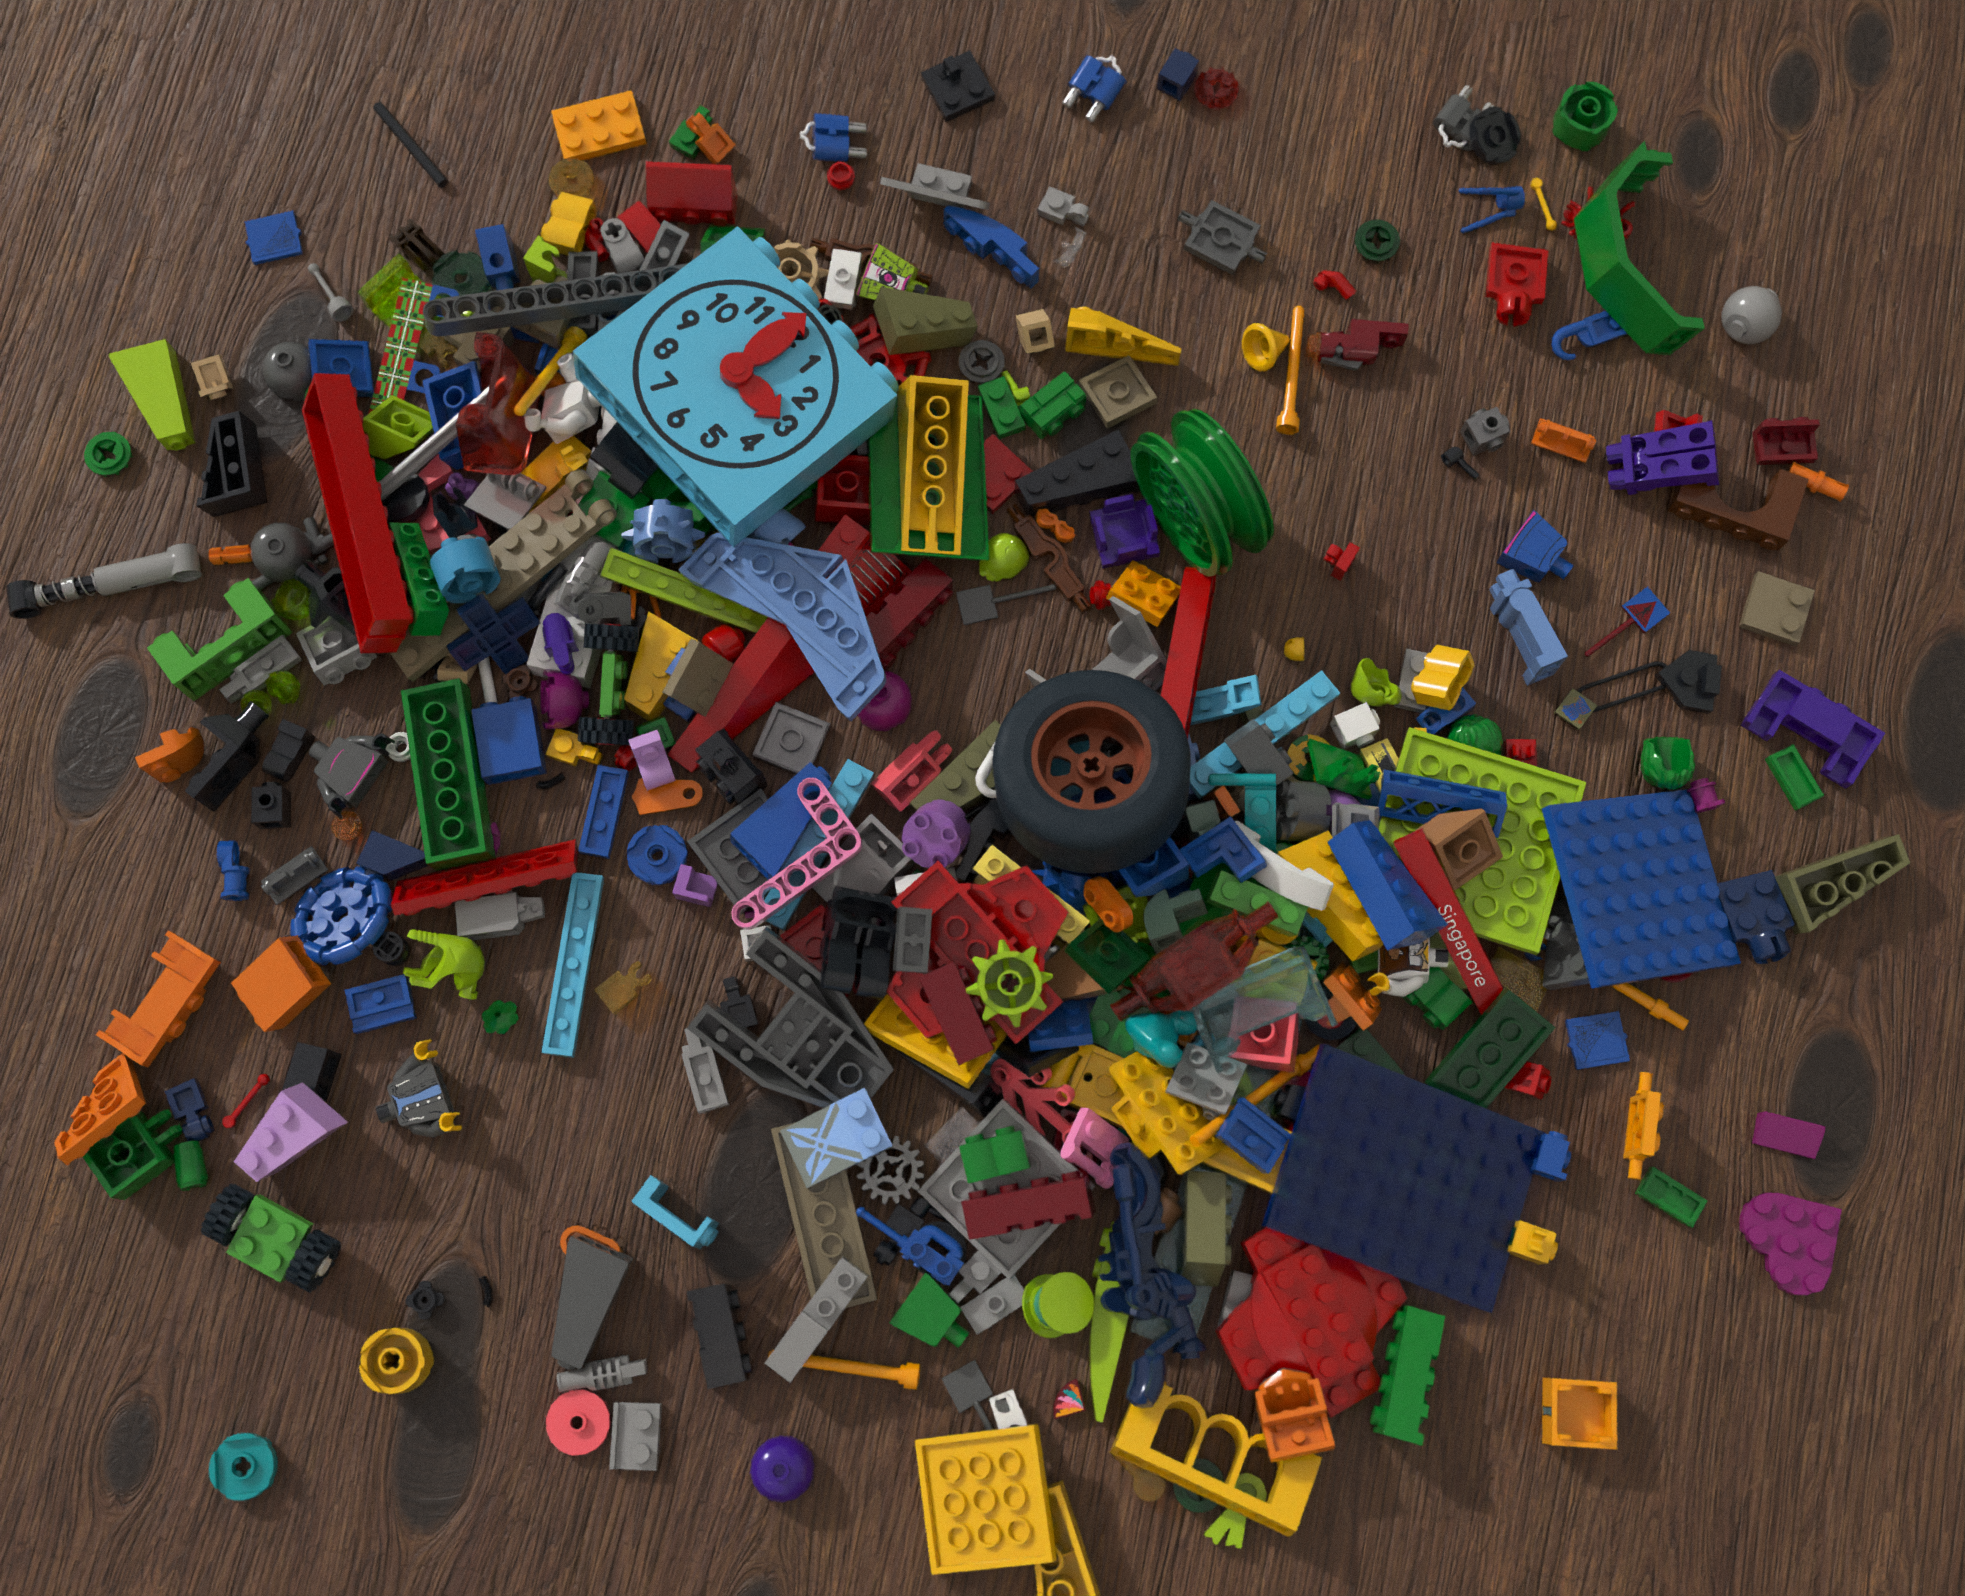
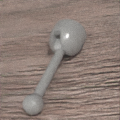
M311 263L308 266L309 273L315 275L331 299L327 306L329 314L337 322L348 319L354 311L352 305L345 297L333 294L320 274L319 266Z

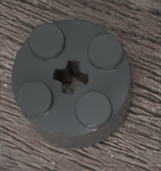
M1284 780L1276 786V840L1303 842L1328 831L1331 816L1326 815V805H1331V798L1325 785L1309 781Z

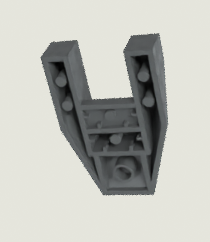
M766 926L749 947L746 955L795 993L760 1037L753 1034L710 999L707 1000L691 1020L687 1029L765 1088L823 1108L863 1088L866 1089L871 1099L892 1073L893 1067L843 992L822 989L820 987L821 971L793 946Z

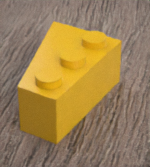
M649 611L624 697L628 708L648 721L659 717L665 708L663 703L668 698V695L664 694L663 690L670 679V676L665 671L681 647L686 649L690 639H694Z

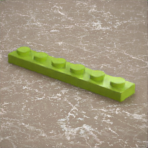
M611 547L600 575L601 578L753 634L758 632L768 618L691 583L681 573Z

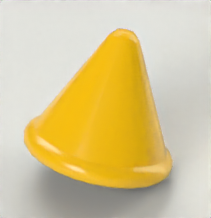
M1253 323L1245 329L1242 336L1244 358L1256 371H1268L1274 366L1277 358L1289 344L1290 339L1286 334L1270 329L1264 324Z

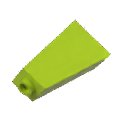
M163 339L109 353L110 360L155 437L166 450H182L187 445L195 444L177 354L169 342Z

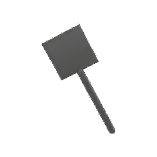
M1055 584L993 598L990 585L956 592L965 626L998 618L995 603L1052 591L1057 587Z
M973 1360L941 1378L959 1413L974 1405L986 1430H993L979 1403L993 1395L977 1362Z

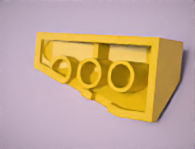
M1089 307L1070 309L1065 352L1120 359L1129 355L1132 360L1178 366L1181 355L1180 347L1100 311H1093Z

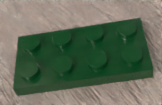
M1505 987L1425 1082L1475 1122L1556 1027Z

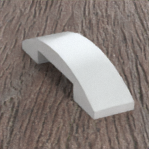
M1235 821L1266 861L1267 867L1252 876L1255 880L1281 896L1320 911L1326 908L1334 885L1333 882L1310 867L1301 871L1260 844L1261 836L1239 821Z

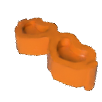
M1047 508L1037 511L1035 518L1040 528L1050 529L1051 532H1054L1057 541L1063 543H1071L1075 537L1073 527H1069L1063 520L1059 521L1057 515L1050 513Z

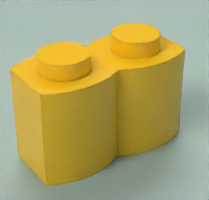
M561 192L558 199H554L550 210L552 217L548 223L543 225L541 237H543L544 242L556 247L559 254L568 256L569 252H583L586 230L590 220L596 218L597 208L594 200Z
M1436 645L1431 653L1426 655L1424 669L1412 681L1411 691L1417 704L1450 711L1455 706L1462 687L1467 683L1473 671L1474 661L1470 651Z

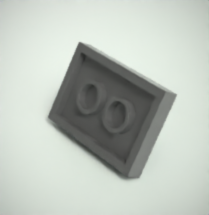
M1567 899L1553 901L1550 917L1547 922L1549 928L1546 927L1544 938L1547 939L1542 986L1551 991L1589 984V978Z

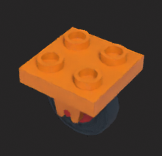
M1342 961L1333 968L1323 981L1325 985L1315 989L1306 999L1303 1008L1304 1020L1309 1030L1316 1036L1326 1040H1339L1349 1035L1357 1024L1363 1031L1372 1025L1382 1010L1379 1006L1381 1004L1380 1000L1376 995H1371L1370 991H1367L1359 982L1361 978L1356 970L1351 966L1347 967Z

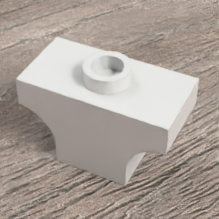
M833 249L824 298L829 300L834 307L851 310L853 307H856L858 295L855 294L861 282L862 254L860 252Z

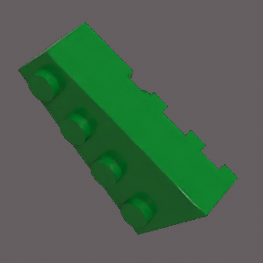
M1408 1305L1402 1306L1401 1311H1396L1392 1324V1329L1396 1330L1394 1342L1388 1343L1385 1353V1361H1389L1386 1374L1382 1373L1380 1376L1381 1380L1378 1392L1381 1393L1379 1406L1374 1405L1370 1417V1424L1374 1425L1373 1432L1412 1444L1423 1445L1424 1434L1418 1433V1429L1423 1420H1426L1428 1417L1429 1405H1427V1399H1424L1425 1392L1428 1393L1434 1383L1435 1368L1430 1366L1431 1360L1436 1361L1439 1355L1445 1316Z

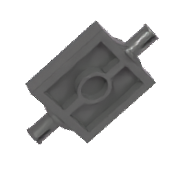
M1213 200L1210 201L1206 210L1198 217L1184 210L1181 211L1177 221L1192 227L1191 234L1184 244V250L1231 275H1234L1240 263L1247 256L1260 264H1263L1267 257V252L1265 253L1253 246L1254 239L1259 233L1261 225Z

